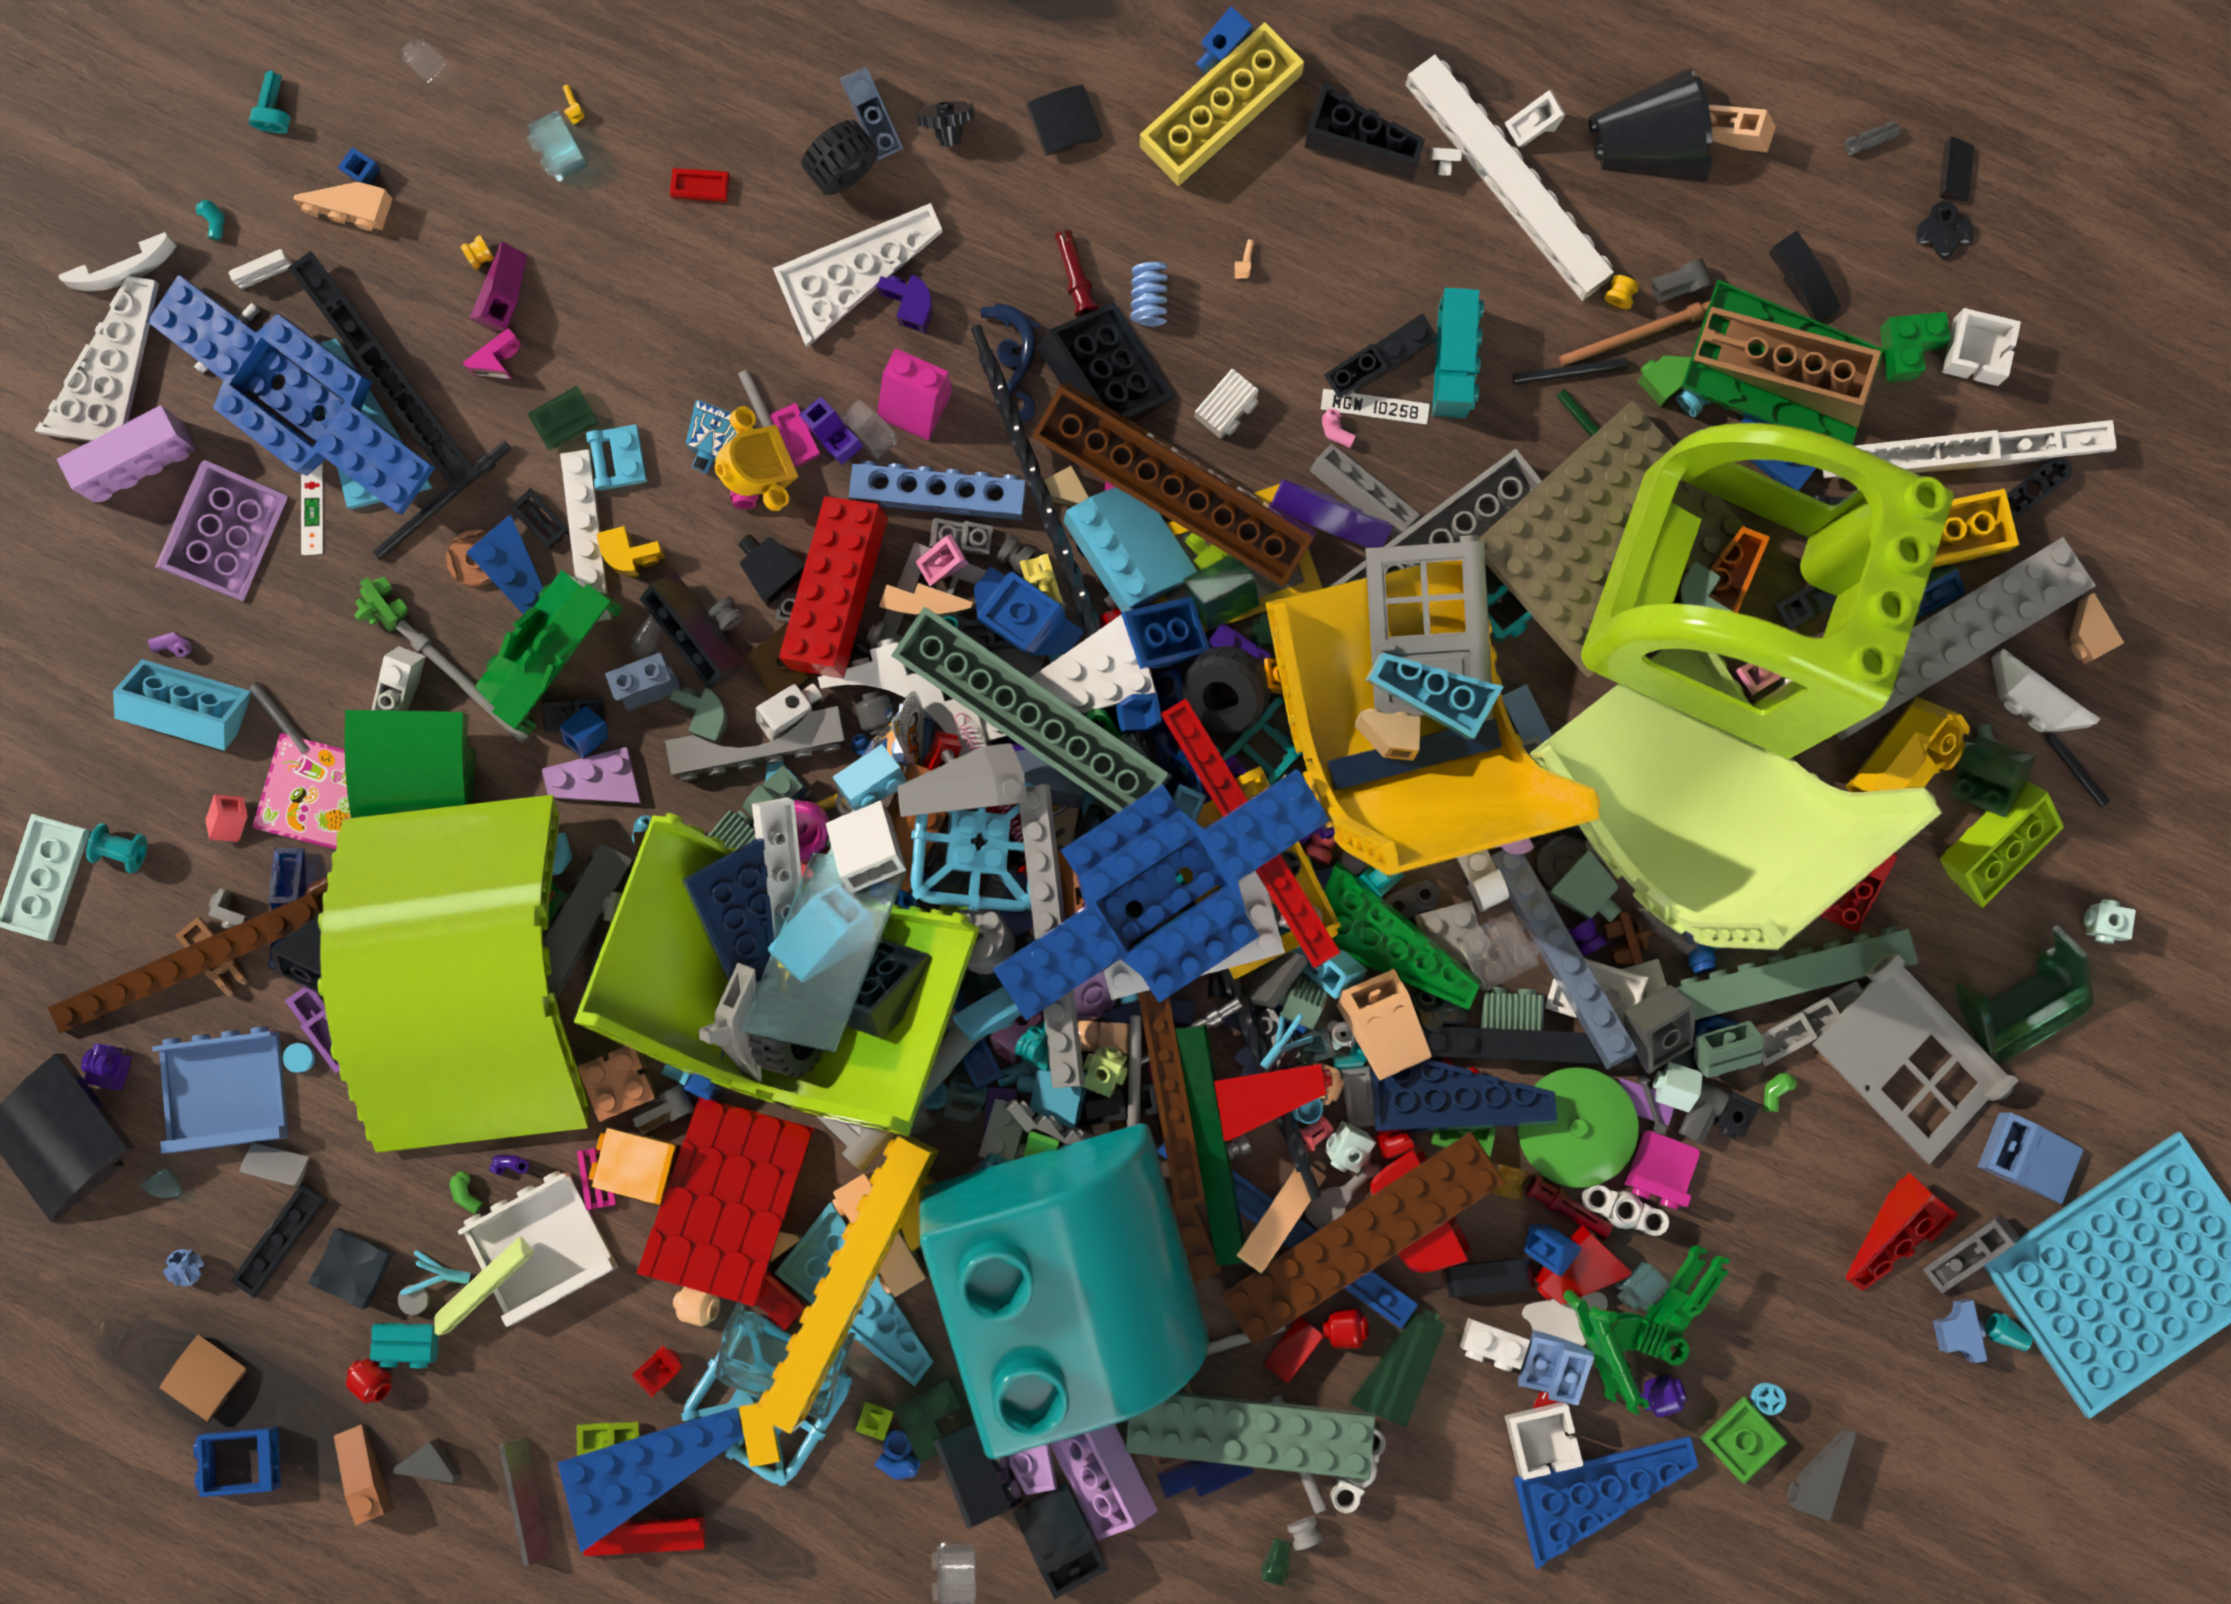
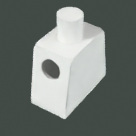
M813 683L802 691L793 684L756 707V722L769 740L773 741L798 725L808 712L812 711L811 705L820 700L822 695Z

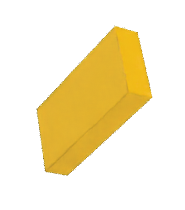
M759 1402L739 1407L750 1467L781 1461L775 1426L757 1417L761 1410V1407L758 1406Z

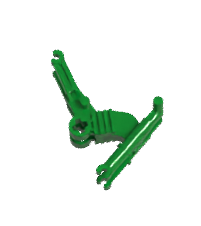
M1698 1245L1690 1248L1687 1259L1666 1288L1665 1296L1658 1303L1653 1301L1646 1303L1645 1310L1648 1314L1645 1317L1630 1312L1616 1313L1614 1311L1601 1310L1597 1306L1589 1309L1587 1302L1580 1299L1572 1290L1565 1291L1563 1298L1574 1309L1579 1321V1328L1588 1349L1594 1353L1593 1365L1598 1370L1605 1386L1604 1396L1606 1399L1615 1403L1617 1401L1615 1393H1618L1624 1397L1628 1411L1635 1415H1639L1638 1405L1645 1409L1649 1408L1647 1399L1640 1395L1631 1374V1366L1626 1362L1623 1352L1637 1350L1656 1358L1659 1357L1671 1365L1684 1363L1689 1355V1345L1683 1339L1684 1330L1696 1315L1702 1313L1725 1276L1729 1274V1271L1721 1268L1724 1263L1729 1264L1730 1259L1722 1255L1714 1257L1711 1266L1692 1294L1687 1295L1685 1294L1706 1264V1261L1698 1256L1701 1253L1705 1254L1707 1252V1249ZM1672 1345L1676 1348L1674 1354L1670 1351Z

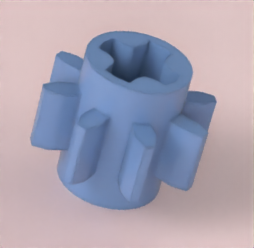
M180 1249L169 1255L166 1260L168 1268L164 1269L163 1273L168 1281H172L176 1287L178 1285L189 1286L200 1278L202 1273L199 1268L204 1266V1262L199 1254H195L192 1249L189 1251Z

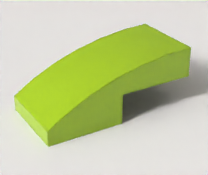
M638 1422L576 1424L577 1456L639 1437Z

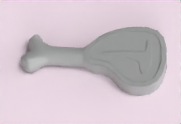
M1369 1159L1368 1163L1362 1166L1359 1173L1347 1184L1322 1189L1320 1191L1322 1196L1312 1199L1304 1210L1308 1221L1315 1229L1320 1230L1343 1215L1345 1207L1352 1199L1353 1194L1370 1177H1374L1382 1171L1381 1165L1372 1164Z

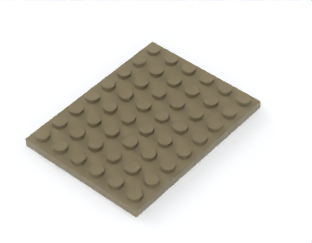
M1633 400L1478 538V541H1484L1485 564L1587 678L1592 676L1594 672L1590 671L1582 661V647L1643 476L1648 468L1673 447L1671 442ZM1682 480L1679 481L1671 502L1702 520L1675 598L1679 595L1682 582L1695 561L1708 568L1721 555L1742 526L1745 527L1720 497Z

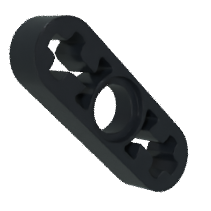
M2061 457L2051 459L2006 494L2008 503L2013 502L2020 496L2024 500L2015 507V510H2011L2013 520L2019 518L2070 478L2072 467L2066 459ZM2059 466L2062 470L2060 474L2047 481L2045 477ZM2029 482H2037L2041 486L2040 496L2029 494L2027 491Z

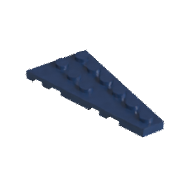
M762 838L752 841L682 879L728 982L737 963L755 969L756 983L769 978H773L776 981V958L768 952V947L774 942L771 902L770 896L767 893L766 883L768 872L767 866L764 863L763 853L765 841ZM778 987L770 989L774 992H777V996H780ZM776 997L757 1001L758 1015L760 1014L761 1007L763 1005L767 1006V1001L776 999Z
M1429 1059L1380 1081L1372 1069L1376 1134L1557 1124L1554 1091L1523 1083L1508 1082L1496 1076L1473 1073L1472 1070Z

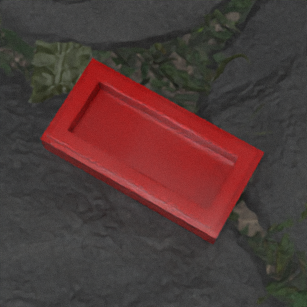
M672 168L670 197L675 199L728 202L730 174L726 171Z

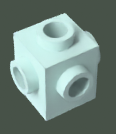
M2103 899L2101 903L2091 905L2090 909L2085 913L2084 926L2087 927L2086 935L2096 936L2095 941L2107 944H2114V940L2132 939L2136 910L2120 907V902Z
M1342 1121L1337 1131L1329 1137L1325 1152L1332 1160L1331 1165L1343 1172H1347L1349 1169L1358 1174L1362 1166L1368 1163L1375 1142L1367 1132Z

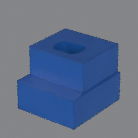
M353 147L338 166V169L354 182L371 185L380 172L375 161ZM361 168H364L358 176L357 173L360 171Z

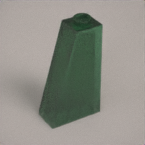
M1426 1309L1423 1310L1422 1314L1414 1312L1350 1395L1348 1403L1367 1412L1376 1413L1379 1417L1407 1428L1446 1324L1439 1321L1441 1316Z

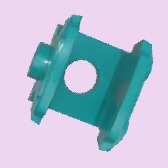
M1504 584L1493 595H1487L1488 609L1511 593ZM1526 612L1513 624L1502 630L1488 613V618L1492 625L1491 635L1497 642H1503L1511 635L1513 638H1516L1528 629L1526 623L1534 617L1529 612Z

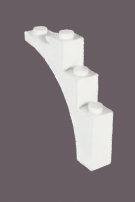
M893 638L876 642L878 648L870 650L872 662H870L869 657L853 661V667L846 669L844 679L824 675L817 677L821 689L842 685H868L889 690L905 698L910 692L914 691L921 700L923 710L943 728L945 733L959 736L958 740L962 746L959 757L973 750H969L971 745L966 744L969 740H964L966 735H961L964 730H959V727L967 722L966 717L960 714L956 718L958 724L955 722V716L958 713H964L969 719V723L960 729L972 726L963 734L974 731L965 739L977 736L969 743L979 741L971 748L992 746L991 742L986 741L982 722L978 715L953 698L949 700L946 693L917 673L912 674L911 669L891 656L900 643H894Z

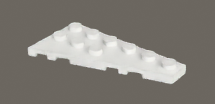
M126 277L110 304V311L104 321L99 322L94 330L96 332L89 345L86 344L63 382L64 388L56 400L53 399L48 407L50 411L43 423L39 422L35 431L37 433L90 442L129 421L150 327L147 321L153 313L159 283L150 279Z
M1122 615L1030 677V679L1083 715L1092 709H1105L1115 706L1131 694H1156L1150 669H1140ZM980 718L987 742L1008 737Z
M1255 870L1239 880L1238 884L1246 910L1245 914L1260 936L1202 975L1285 953L1269 894ZM1121 959L1103 970L1111 1000L1150 990L1142 976Z

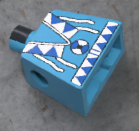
M696 400L686 445L690 451L697 453L692 468L701 473L708 474L713 460L716 461L718 451L737 433L730 423L731 412L700 400Z

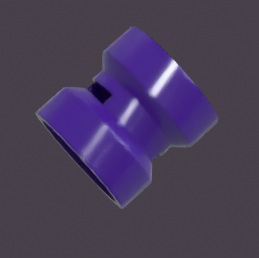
M1593 918L1568 931L1573 940L1578 943V949L1583 957L1607 944L1604 936L1597 933V924Z

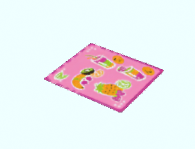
M281 733L252 827L336 849V834L341 830L343 819L351 818L346 786L344 749L302 739L309 747L302 754L290 736Z

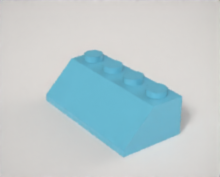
M142 659L113 690L114 718L225 751L238 735L251 697V691Z

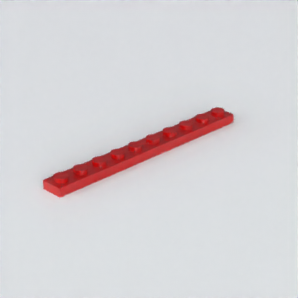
M1187 699L1162 712L1163 720L1221 816L1224 817L1247 802L1246 796ZM1278 854L1255 870L1256 874L1313 968L1316 969L1340 954L1339 949L1281 854Z

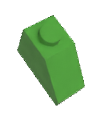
M1664 355L1657 362L1651 359L1640 370L1643 374L1639 378L1638 383L1661 407L1681 390L1691 357Z

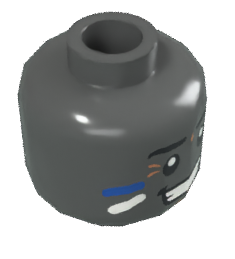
M879 690L862 695L863 701L859 702L855 707L861 729L863 731H870V735L887 731L888 724L892 723L893 717L896 716L892 698L889 695L880 696Z

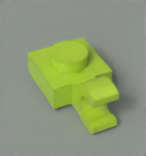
M1194 533L1186 538L1185 543L1198 555L1193 563L1212 583L1235 562L1226 552L1212 544L1208 546L1204 539Z

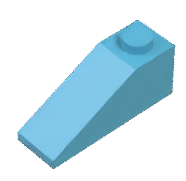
M1282 927L1279 934L1281 936L1291 930ZM1300 946L1289 951L1301 954L1308 960L1302 971L1334 999L1340 998L1342 991L1360 984L1368 971L1352 956L1339 949L1340 954L1316 969L1313 968Z

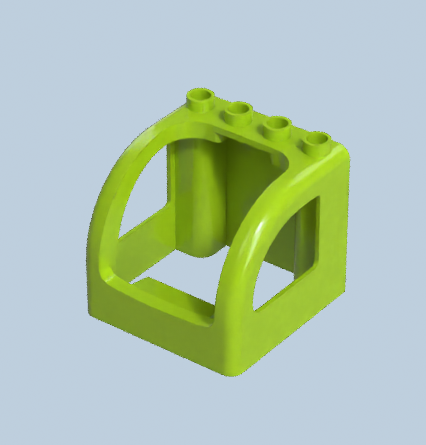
M1735 423L1712 426L1694 432L1673 446L1648 468L1643 476L1582 647V661L1594 673L1790 759L1876 713L1888 701L1951 509L1954 492L1945 488L1938 480L1932 477H1921L1853 445L1804 429L1775 424ZM1778 460L1804 464L1843 477L1853 483L1858 490L1837 505H1828L1735 463V461ZM1680 480L1808 537L1800 564L1801 573L1810 585L1837 596L1823 638L1805 637L1778 625L1735 612L1703 606L1673 604L1702 520L1671 502ZM1662 649H1690L1711 652L1757 665L1792 681L1751 706L1649 660L1645 654Z

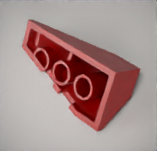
M1909 1172L1896 1183L1895 1188L1888 1194L1845 1278L1858 1289L1864 1291L1889 1273L1896 1260L1904 1256L1910 1258L1916 1253L1914 1247L1925 1239L1932 1242L1939 1237L1959 1214Z

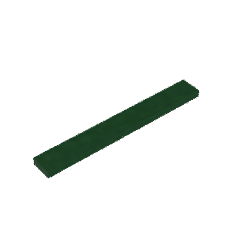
M1207 1024L1175 1029L1216 1263L1217 1266L1246 1263L1237 1256L1245 1243L1228 1143L1224 1141L1214 1083L1216 1075Z

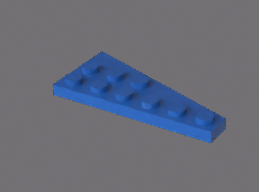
M1687 1435L1582 1460L1583 1466L1560 1472L1549 1468L1551 1474L1523 1480L1520 1476L1513 1477L1536 1570L1553 1557L1567 1551L1575 1543L1585 1537H1589L1619 1518L1630 1508L1644 1502L1663 1487L1669 1486L1696 1469L1698 1463L1691 1437Z

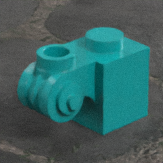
M1044 1021L1028 1028V1031L1017 1041L1015 1053L1022 1056V1060L1044 1071L1050 1070Z

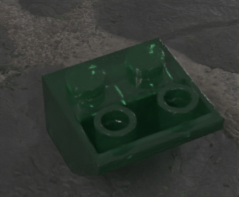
M1982 736L1966 742L1949 796L2006 817L2027 783L2035 756Z

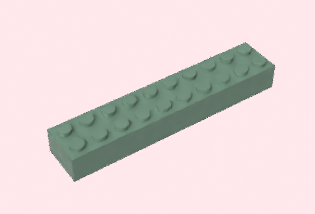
M925 606L891 655L1117 812L1157 786L1163 784L1165 787L1172 777L1171 774Z

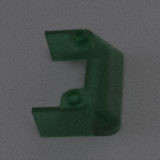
M2059 926L2052 928L2055 947L2043 951L2038 957L2036 964L2037 973L1994 999L1989 1000L1983 993L1971 994L1962 983L1956 985L1961 1014L1984 1051L1996 1064L2007 1062L2081 1018L2090 1011L2094 1004L2088 955Z

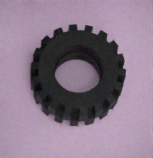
M846 120L830 127L813 141L803 156L801 167L821 192L829 196L840 193L857 183L873 166L878 157L879 149L857 121Z
M777 996L776 999L767 1001V1006L763 1005L760 1009V1014L756 1015L754 1026L750 1031L752 1037L749 1040V1044L752 1047V1058L756 1059L755 1063L764 1069L790 1077L806 1075L807 1071H811L815 1063L820 1061L821 1053L826 1047L825 1041L828 1038L826 1028L828 1025L827 1021L824 1020L825 1015L823 1011H820L817 1005L786 996Z

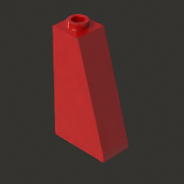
M1324 1063L1214 1081L1224 1141L1232 1140L1328 1094V1087L1333 1086L1330 1068L1325 1069Z

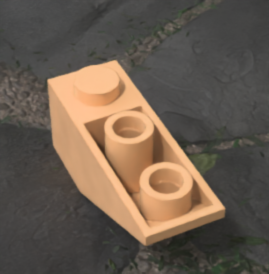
M361 182L294 195L293 198L301 207V211L308 215L318 216L320 213L327 215L330 220L337 223L353 222L357 227L367 231H372V228L383 230L392 202V197L385 189Z

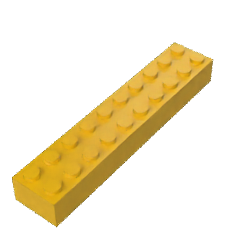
M910 1135L898 1136L895 1140H890L883 1154L887 1157L882 1167L878 1166L869 1183L873 1184L871 1191L861 1197L856 1207V1211L859 1212L857 1219L853 1223L849 1222L842 1235V1239L846 1240L843 1247L839 1251L835 1250L828 1263V1267L832 1268L826 1278H821L814 1291V1295L818 1296L812 1306L808 1305L802 1314L800 1322L803 1326L798 1334L794 1333L786 1347L789 1354L784 1362L780 1361L772 1375V1378L775 1379L774 1384L769 1390L766 1389L759 1400L758 1406L761 1407V1410L757 1417L790 1434L802 1426L939 1150Z

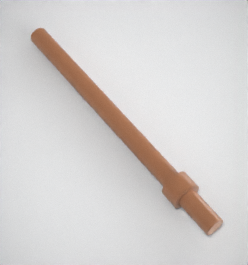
M1710 301L1703 304L1699 302L1687 306L1684 311L1559 356L1560 363L1564 367L1684 322L1691 321L1693 323L1704 319Z

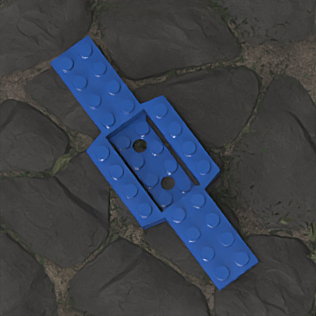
M178 275L147 322L224 380L213 409L295 472L308 476L327 459L396 513L403 515L436 468L372 420L362 410L372 381L288 318L276 314L257 332L189 280ZM282 374L285 377V385L282 389L275 390L273 388V379L277 375ZM251 391L315 440L316 444L310 443L245 392ZM324 406L327 410L326 418L323 421L317 422L314 418V412L318 407Z

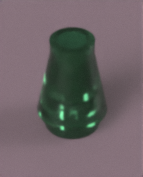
M1273 1538L1272 1545L1259 1571L1262 1573L1261 1581L1284 1586L1285 1580H1289L1290 1542Z

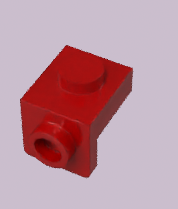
M662 1345L631 1376L652 1398L678 1375L683 1366L680 1364L681 1359L674 1350L667 1349Z

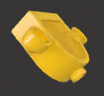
M740 406L730 415V423L736 430L737 435L718 451L715 461V472L723 484L732 492L742 496L763 494V501L767 508L772 511H779L789 502L788 492L784 488L796 480L798 474L777 425L753 429L752 426L756 422L755 414L750 408Z

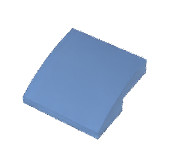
M1533 1330L1518 1377V1385L1548 1392L1549 1400L1579 1405L1594 1359V1353L1566 1339Z

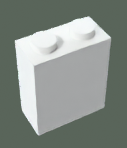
M881 800L826 823L839 876L850 893L906 871L892 818Z

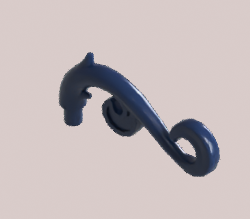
M995 304L992 307H981V318H995L996 321H1003L1006 327H1010L1011 323L1018 329L1022 337L1023 347L1020 355L1012 353L1013 350L1019 349V344L1012 339L1003 340L997 348V356L1000 363L1005 367L1016 368L1007 384L1009 395L1011 396L1032 363L1036 347L1033 328H1040V324L1032 321L1018 308L1011 305ZM1018 391L1016 396L1024 402L1023 408L1018 413L1022 423H1026L1035 413V401L1026 392Z

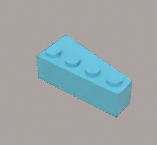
M1386 653L1378 656L1365 679L1371 685L1468 740L1476 737L1504 687Z

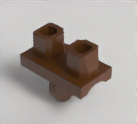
M1628 911L1618 914L1611 922L1608 921L1602 924L1606 939L1621 936L1624 947L1610 950L1614 966L1629 964L1631 967L1644 963L1637 940H1639L1641 950L1644 951L1650 949L1647 937L1655 935L1653 929L1645 931L1642 920L1634 922L1635 934Z

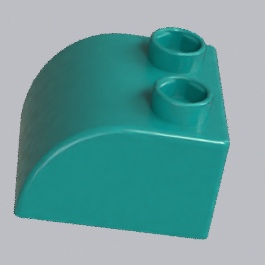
M1137 1124L1061 1146L1057 1150L1044 1151L922 1187L920 1190V1244L981 1443L988 1458L999 1459L1133 1418L1174 1395L1200 1369L1209 1349L1208 1329L1152 1133L1146 1124Z

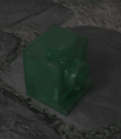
M1261 614L1260 619L1253 620L1251 642L1257 645V649L1262 648L1263 650L1275 651L1268 614Z

